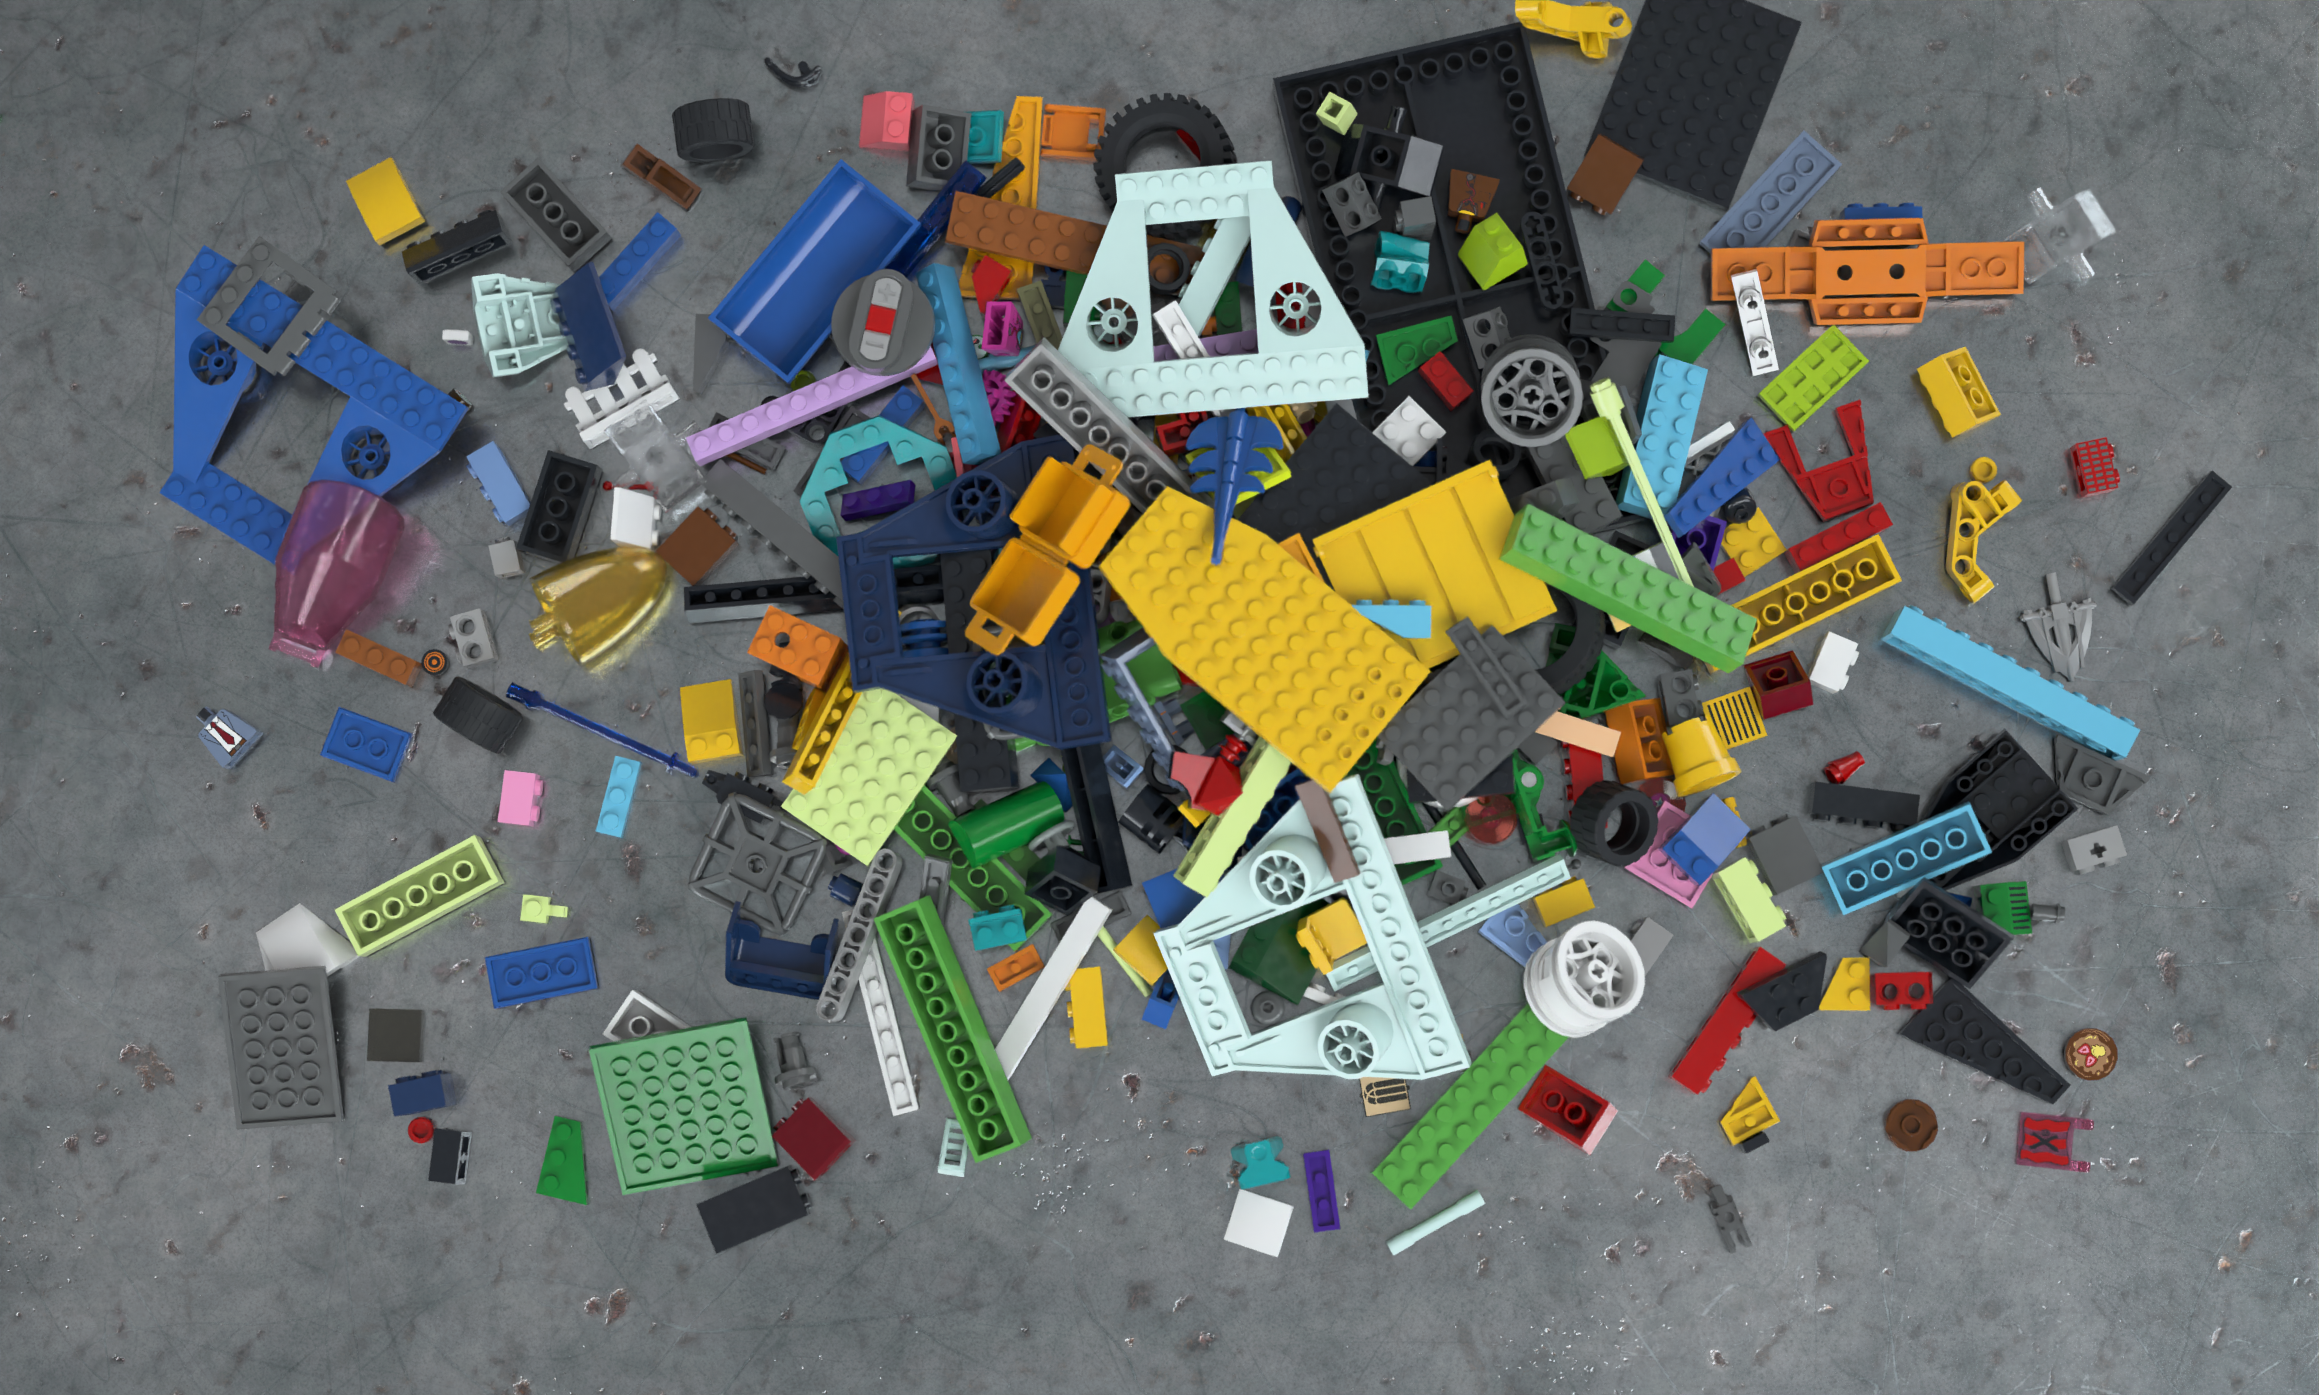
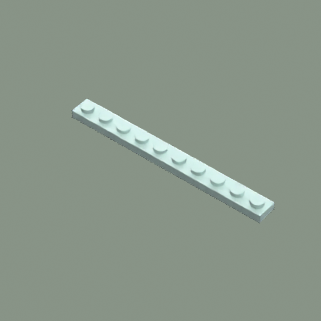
M1558 854L1418 921L1417 925L1426 947H1429L1571 879L1564 859L1561 854ZM1368 945L1335 961L1333 971L1326 975L1335 992L1379 970Z

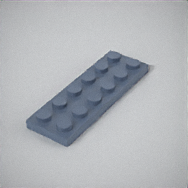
M1803 131L1708 232L1699 244L1710 254L1711 248L1766 247L1842 164L1806 131Z

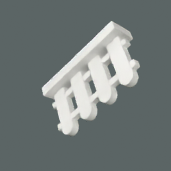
M637 349L633 353L635 364L628 368L623 364L615 384H618L624 398L617 402L609 390L613 385L583 393L577 387L567 389L565 396L568 402L564 403V406L568 411L573 409L580 422L575 426L589 449L596 447L680 399L667 376H660L654 362L657 361L654 353L649 355L646 350ZM638 371L641 372L647 385L638 389L631 375ZM594 396L602 408L596 414L592 413L586 402Z

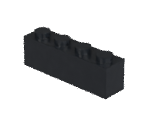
M1813 782L1810 788L1808 815H1815L1814 820L1828 822L1831 817L1840 818V823L1856 825L1857 821L1867 822V827L1882 828L1883 824L1893 825V830L1901 831L1917 824L1920 795Z

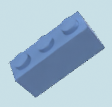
M492 441L466 456L470 462L467 468L474 479L477 477L480 479L483 486L479 488L487 501L491 499L495 505L492 511L500 523L504 521L508 526H511L525 518L531 501L500 447Z

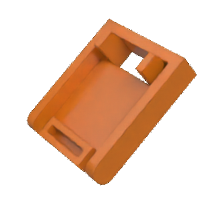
M1046 104L1044 111L1054 113V115L1044 114L1041 146L1051 148V150L1042 149L1041 156L1097 161L1094 156L1095 149L1101 150V146L1099 143L1098 146L1096 144H1088L1090 123L1099 124L1098 139L1100 135L1104 136L1106 108Z

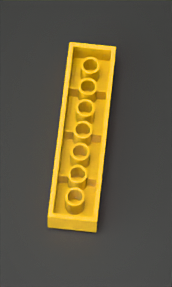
M1879 534L1732 604L1731 606L1757 619L1746 657L1901 582L1902 579ZM1704 662L1710 674L1720 670Z

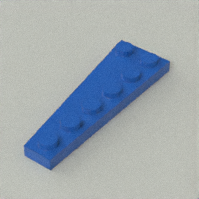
M1753 418L1743 422L1731 436L1729 442L1719 450L1712 462L1702 470L1703 472L1689 485L1687 491L1665 513L1664 518L1678 538L1686 534L1780 460Z

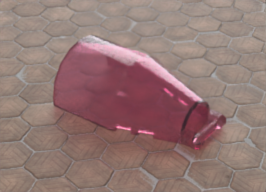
M318 480L312 481L304 487L275 558L276 602L274 636L268 650L274 652L278 650L310 662L311 666L315 668L319 667L324 653L345 632V629L360 616L369 603L373 602L379 592L405 528L404 518L394 506L368 490L345 482ZM281 638H285L292 642L316 650V653L307 651L300 647L281 641Z

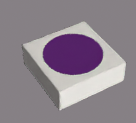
M445 329L443 330L442 339L447 344L473 346L474 336L468 330Z

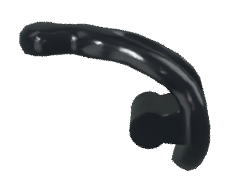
M769 57L764 59V64L779 79L793 87H811L818 82L822 74L820 66H815L811 70L807 62L801 61L798 64L801 76L794 77L782 71Z

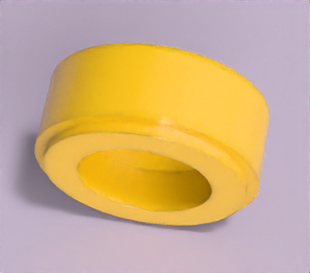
M1980 457L1970 465L1969 474L1974 481L1985 484L1995 478L1997 466L1992 459Z

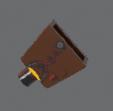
M1456 169L1451 170L1448 215L1457 218L1455 231L1470 234L1473 221L1479 223L1484 221L1498 189L1500 179Z

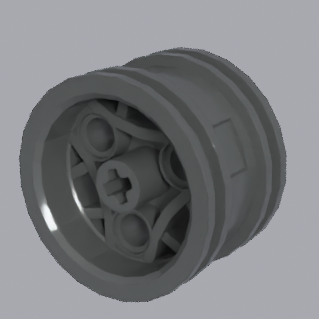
M1528 334L1516 336L1503 342L1486 360L1481 376L1483 413L1492 429L1506 441L1527 447L1547 445L1564 436L1577 421L1583 399L1579 370L1573 356L1563 345L1543 335ZM1535 360H1541L1545 363L1544 368L1539 371L1533 370L1530 365ZM1510 365L1516 367L1515 371L1508 377L1504 375L1503 371ZM1566 376L1569 383L1557 389L1553 378ZM1503 393H1510L1513 399L1508 403H1503L1499 400V396ZM1547 403L1557 405V409L1553 413L1545 412L1543 407ZM1517 415L1530 417L1531 420H1518Z

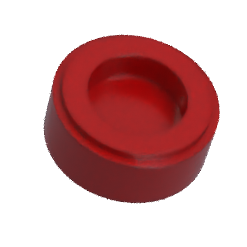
M417 1117L410 1122L408 1135L416 1143L429 1142L434 1137L435 1124L427 1117Z

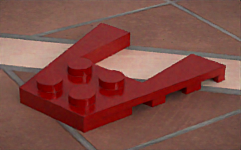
M1861 400L1835 409L1853 456L1806 472L1788 425L1763 433L1780 458V463L1823 522L1871 506L1874 503Z

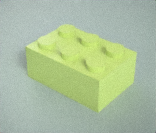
M1744 857L1713 873L1712 879L1749 942L1755 943L1784 928L1786 925L1783 921L1786 917L1779 906L1775 907L1770 899L1772 893L1767 884H1761L1756 876L1759 874V871L1752 860L1748 861Z

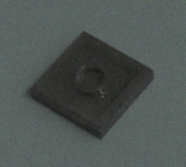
M369 1008L367 1061L421 1062L424 1010Z

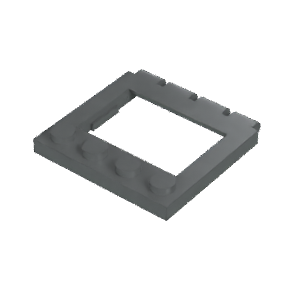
M259 236L197 318V321L274 376L279 372L285 377L295 364V361L289 357L290 354L293 353L297 357L301 356L311 342L304 335L309 332L315 337L327 321V319L320 315L322 311L331 315L341 300L334 296L337 292L335 289ZM274 262L284 270V273L302 286L309 287L314 292L267 354L260 350L257 344L240 332L236 333L226 324L235 310L243 303L250 290L261 279L260 277L268 266Z

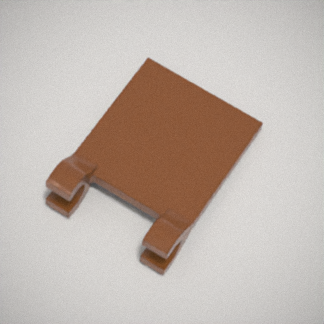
M914 373L911 375V378L935 420L934 435L939 443L946 445L943 440L946 434L952 435L953 438L956 437L954 426L951 422L939 417Z

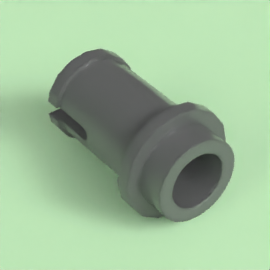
M2033 903L2031 906V920L2053 921L2058 925L2059 922H2064L2065 907H2061L2060 904L2050 906Z

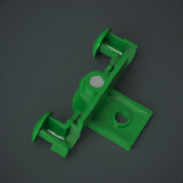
M1517 749L1512 752L1516 794L1491 796L1490 801L1486 804L1476 799V802L1484 809L1493 808L1492 810L1495 809L1498 813L1489 817L1487 815L1486 818L1483 817L1481 819L1480 814L1482 815L1481 812L1484 809L1480 813L1478 812V815L1476 813L1475 816L1473 813L1472 816L1471 811L1470 814L1468 812L1471 803L1460 807L1467 829L1518 814L1534 863L1555 856L1556 852L1566 850L1570 857H1574L1577 852L1578 846L1570 831V824L1567 821L1559 820V829L1549 833L1546 825L1542 826L1536 804L1544 786V777L1536 766L1520 759Z

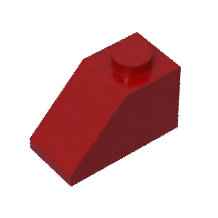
M987 255L982 260L978 259L971 270L980 314L984 319L987 302H997L1013 277L1010 269Z

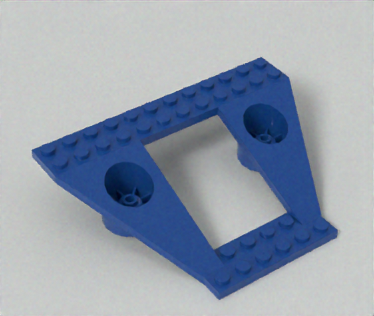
M204 245L177 285L175 291L173 472L159 493L282 570L292 574L308 550L438 455L469 408L329 321H326L315 337L309 332L304 335L311 342L300 357L293 353L289 357L296 364L347 394L350 398L293 514L279 507L209 463L242 392L252 383L256 373V362L232 345H230L226 352L221 350L220 342L226 341L197 321V318L237 266ZM259 280L255 287L247 294L240 307L232 314L226 325L236 333L240 332L263 351L265 345L271 348L274 346L303 305L264 281ZM215 345L216 352H213L211 355L205 353L211 346ZM236 349L237 358L233 359L231 355ZM205 355L208 357L207 365L201 366L202 358ZM209 370L212 374L205 383L201 372ZM218 376H221L223 383L220 385H213L216 378ZM371 435H382L383 438L378 445L372 443ZM367 438L368 445L362 449L356 446L362 439ZM388 441L390 451L384 453L383 447ZM354 448L359 450V459L351 460ZM361 463L364 468L357 477L351 466ZM369 470L374 471L375 478L363 480Z

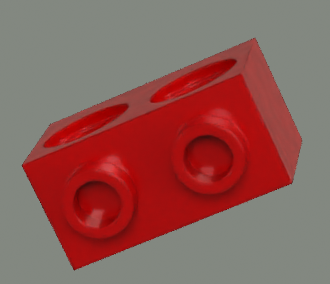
M1932 972L1875 973L1876 1005H1884V1010H1900V1004H1910V1009H1926V1004H1933ZM1916 983L1921 984L1924 988L1923 996L1918 999L1911 993L1912 986ZM1889 984H1893L1897 988V995L1893 999H1889L1885 995V988Z

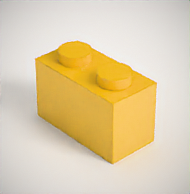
M1573 876L1571 879L1562 882V887L1555 890L1550 888L1539 893L1537 897L1532 898L1544 928L1595 908L1584 878L1577 880L1576 876Z

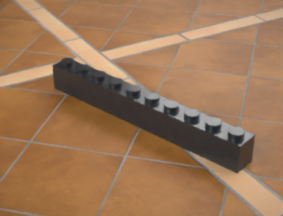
M941 565L894 569L898 605L944 601ZM812 576L808 579L805 577L684 587V611L689 623L764 617L769 605L790 615L843 609L833 601L836 596L830 591L825 595L814 585L817 581Z

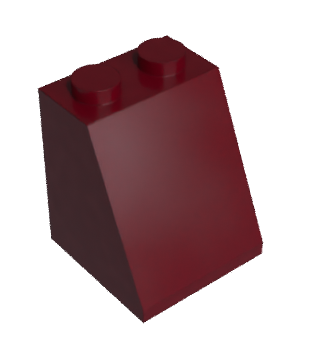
M808 1097L806 1100L801 1098L791 1108L794 1113L788 1119L783 1117L773 1127L776 1132L772 1137L815 1181L820 1179L835 1164L856 1139L812 1097Z

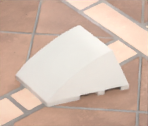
M301 903L256 932L265 970L326 966L328 977L360 957L357 955L352 943L329 927Z

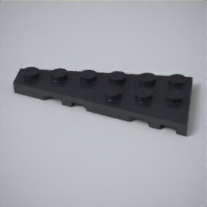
M1952 977L1934 994L1933 1004H1926V1009H1921L1899 1033V1035L2049 1104H2054L2071 1086L1970 991Z

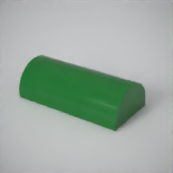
M1038 781L953 819L948 825L972 869L1029 844L1047 829L1064 822V812L1060 800L1052 787L1045 781Z

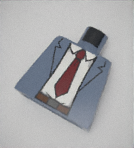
M205 707L196 716L205 725L198 734L199 738L220 766L229 770L264 734L258 728L224 708L215 714L209 707Z

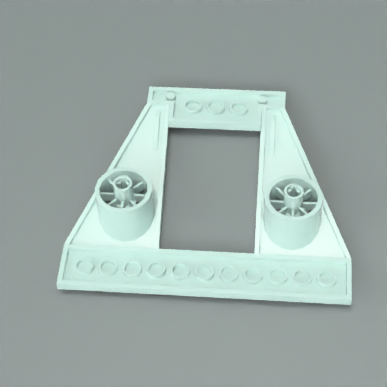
M1272 160L1115 174L1117 203L1058 351L1126 417L1368 397L1364 342L1276 191L1273 181ZM1249 216L1259 352L1154 361L1146 225ZM1293 282L1294 293L1286 295L1279 289L1282 285ZM1296 282L1305 283L1310 287L1302 294L1297 292ZM1312 288L1319 296L1320 301L1308 302L1306 296ZM1275 291L1285 298L1282 305H1271V299ZM1111 297L1112 309L1106 311L1097 303L1100 300ZM1114 298L1127 302L1126 306L1123 309L1115 308ZM1295 301L1301 304L1300 309L1295 310L1291 304ZM1129 305L1136 312L1137 317L1127 318L1124 311ZM1321 305V313L1316 320L1308 313L1309 306ZM1093 307L1103 313L1102 320L1090 321ZM1272 309H1284L1286 315L1280 323L1274 317ZM1307 316L1314 322L1309 327L1300 329L1299 318ZM1116 317L1119 320L1118 325L1110 322V318ZM1290 317L1296 319L1297 329H1290L1282 324ZM1138 321L1136 335L1126 328L1127 322ZM1102 324L1105 331L1099 338L1093 332L1091 325ZM1122 331L1132 338L1129 342L1123 344L1118 342V334ZM1107 332L1114 334L1115 344H1108L1101 339Z
M1358 774L1343 778L1329 796L1361 873L1359 876L1334 883L1303 804L1299 800L1218 883L1216 889L1210 893L1208 898L1205 897L1181 923L1159 929L1154 933L1212 1076L1234 1070L1337 1075L1346 1079L1380 1077L1423 1080L1468 1068L1472 1064ZM1269 856L1274 857L1276 866L1267 862ZM1281 856H1285L1290 859L1289 861H1283ZM1293 861L1300 866L1299 869L1296 867L1295 864H1293ZM1304 873L1305 881L1299 879V874ZM1293 885H1296L1301 889L1294 890ZM1346 889L1383 983L1251 1034L1213 940ZM1341 1025L1344 1034L1335 1031V1027ZM1349 1025H1350V1026H1353V1027H1356L1357 1030H1355V1029L1350 1030ZM1360 1031H1363L1368 1037H1365ZM1367 1043H1372L1373 1050L1366 1047Z

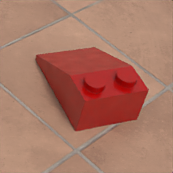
M1545 1065L1518 1107L1519 1111L1588 1155H1591L1618 1112L1607 1100Z

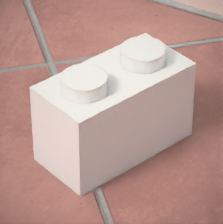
M1830 631L1826 633L1807 675L1811 685L1832 694L1838 692L1839 689L1843 690L1849 679V676L1846 675L1848 667L1855 664L1859 652L1856 651L1858 643Z

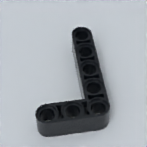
M844 361L838 372L850 368L851 365ZM768 396L763 399L761 405L773 401L779 397ZM852 402L838 407L837 414L832 418L821 414L801 423L798 427H791L785 431L814 447L822 448L829 434L836 429ZM820 428L824 430L825 434L822 439H812L811 435L815 429Z

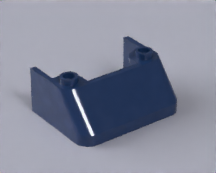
M735 901L726 931L725 978L727 981L736 986L819 1000L836 957L839 919L834 918L830 934L815 935L812 938L811 945L760 937L761 931L757 924L750 920L740 919L741 902Z

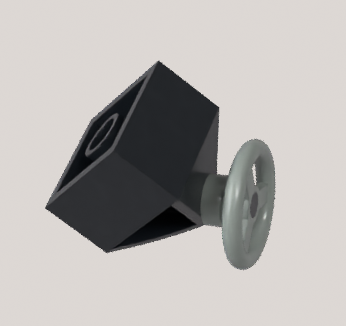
M1072 820L1061 822L1047 829L1029 843L1028 847L1031 851H1038L1047 847L1049 852L1028 869L1024 893L1067 916L1097 893L1101 869L1092 860L1069 846L1064 836L1074 828L1075 823Z

